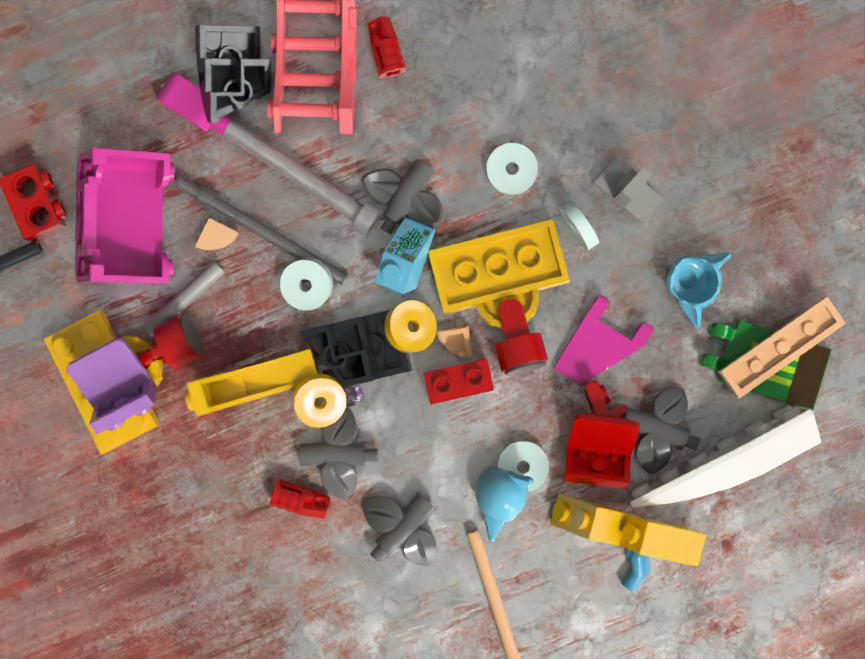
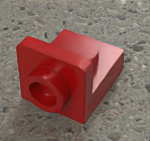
M597 380L581 385L592 414L610 418H622L621 413L629 411L626 404H620L607 409L606 404L610 403L607 389L604 384L599 386Z

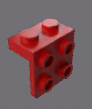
M592 413L576 414L565 448L563 481L628 490L630 485L631 455L640 432V423L627 418H610L597 416Z

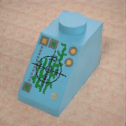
M405 218L383 253L374 283L401 294L417 289L436 229Z

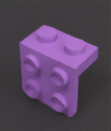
M121 337L113 339L68 364L67 373L94 408L89 425L96 434L107 429L109 431L115 430L126 419L135 414L137 416L144 415L154 405L157 385L128 343Z

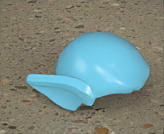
M728 252L700 255L699 257H681L674 262L666 280L667 290L678 299L681 309L695 328L701 326L702 308L711 305L720 293L723 281L720 268L731 258V254Z
M490 467L481 475L476 484L475 498L480 509L483 511L489 541H495L504 522L513 520L523 510L528 498V486L533 483L532 477L520 475L499 467Z

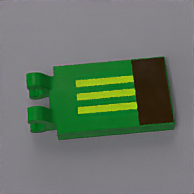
M737 320L735 329L721 323H713L709 335L728 341L723 358L703 353L700 366L719 371L775 331L741 320ZM816 344L750 392L813 411L832 349ZM720 375L718 382L726 384V382Z

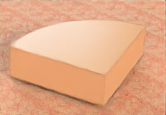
M209 218L195 247L206 251L218 250L231 244L238 237L239 233Z
M468 326L437 331L441 344L450 353L463 358H474Z

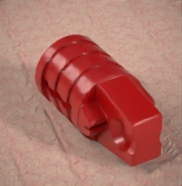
M384 16L377 17L368 23L370 47L376 62V69H378L379 78H390L400 75L407 69L401 54L402 50L399 46V39L390 18Z
M277 478L269 506L285 509L298 515L324 519L331 498L307 486H301L300 484H294L291 481Z

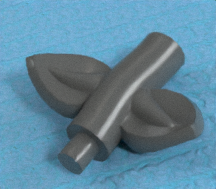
M415 160L403 178L390 169H377L364 174L361 178V183L366 193L377 203L388 204L383 213L386 219L380 228L381 230L391 235L396 226H400L405 218L415 220L432 228L440 226L443 220V208L440 200L436 195L428 191H421L435 173L431 167Z
M672 388L659 393L653 400L651 413L628 407L629 411L624 416V418L640 423L639 434L644 435L640 437L635 448L636 457L640 466L648 474L653 475L661 471L668 464L673 453L672 447L682 451L684 447L693 450L698 449L701 438L690 435V429L679 425L686 418L688 409L687 396L682 388Z
M345 407L342 416L336 422L321 428L324 442L300 444L299 447L300 466L324 464L321 468L323 486L329 493L342 499H348L355 489L357 483L355 466H365L366 462H378L379 458L378 449H366V444L353 443L357 436V423L352 411Z
M418 492L404 511L394 498L388 496L373 497L362 504L363 513L368 524L375 531L382 533L375 540L378 545L370 553L377 562L380 563L387 553L392 556L401 548L402 554L407 560L417 565L431 566L436 556V540L433 534L421 525L433 510L434 506Z

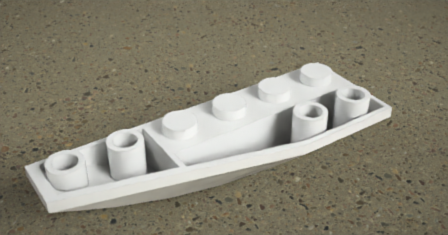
M784 406L772 413L774 418L770 421L763 423L760 420L747 426L744 429L746 434L737 439L730 436L716 444L718 449L707 455L703 451L690 457L687 460L689 465L678 470L676 467H673L659 475L660 481L650 486L646 482L630 491L632 496L626 500L633 508L668 504L702 497L760 476L821 443L814 414L808 408Z

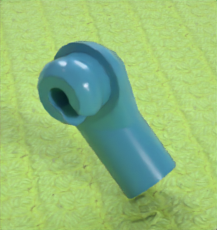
M626 549V556L631 559L632 569L621 581V584L634 593L650 572L649 556Z

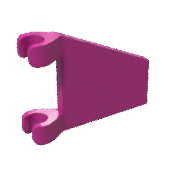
M598 295L555 364L554 369L582 385L642 348L653 333L654 328L646 322H642L632 339H628L599 321L609 305V300Z

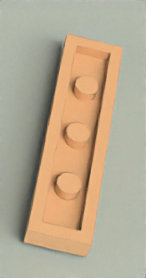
M823 297L718 372L735 397L741 398L846 323L829 298Z

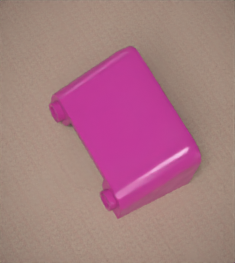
M92 148L80 154L77 164L75 275L78 283L168 284V279L173 274L172 259H168L165 252H162L163 188L167 187L168 182H172L174 179L175 167L174 163L170 162L171 154Z

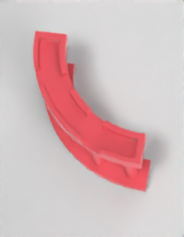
M276 0L277 33L271 34V52L276 53L274 98L268 99L267 104L268 119L274 120V132L281 133L283 116L333 117V121H339L340 134H353L355 107L353 92L354 84H356L357 7L355 6V0ZM287 12L336 13L337 17H342V35L336 34V38L286 37ZM286 50L336 51V54H341V71H335V74L286 73ZM285 86L335 87V90H340L339 101H333V104L284 103Z

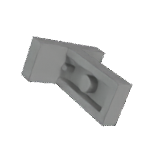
M616 158L610 162L593 183L641 225L644 224L664 200L646 184L654 175L644 166L637 172L633 169L629 170Z

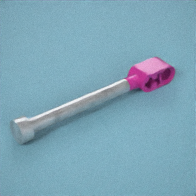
M173 71L155 97L160 103L204 132H207L211 127L353 221L351 228L365 237L370 232L381 215L382 209L369 201L362 205L228 115L220 118V121L216 123H208L200 88Z

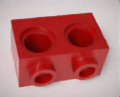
M32 164L0 178L1 189L24 240L32 242L67 227L64 220L67 217L66 209L61 200H56L51 188L55 187L47 169L43 170L41 167ZM33 179L36 184L35 190L32 194L25 195L23 186L28 180ZM46 208L49 215L48 220L43 225H38L36 215L39 210Z
M487 358L423 372L430 405L494 391Z

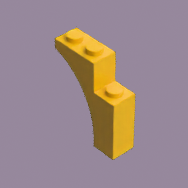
M308 349L250 367L187 383L188 391L184 392L188 409L190 411L194 410L196 416L296 388L304 378L320 374L313 349Z
M558 493L550 524L589 540L617 545L641 555L693 566L699 565L707 536L686 527L630 514L562 493Z

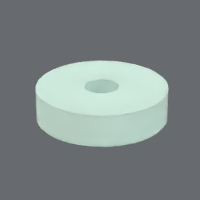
M506 143L497 147L489 156L486 165V175L489 183L496 191L504 195L513 196L524 193L533 185L538 173V164L534 154L526 146L518 143ZM508 164H515L518 172L510 175L506 171V166Z
M569 200L559 207V211L567 226L587 251L599 243L590 223L573 201Z
M300 258L293 261L283 271L280 278V290L284 299L292 307L310 311L322 306L330 297L333 290V278L329 269L321 261L314 258ZM303 279L311 282V289H306L302 286Z
M516 441L509 444L502 450L497 461V467L533 478V483L528 486V493L541 487L548 477L549 461L547 455L538 445L529 441ZM520 461H527L529 464V469L524 473L517 470V464Z

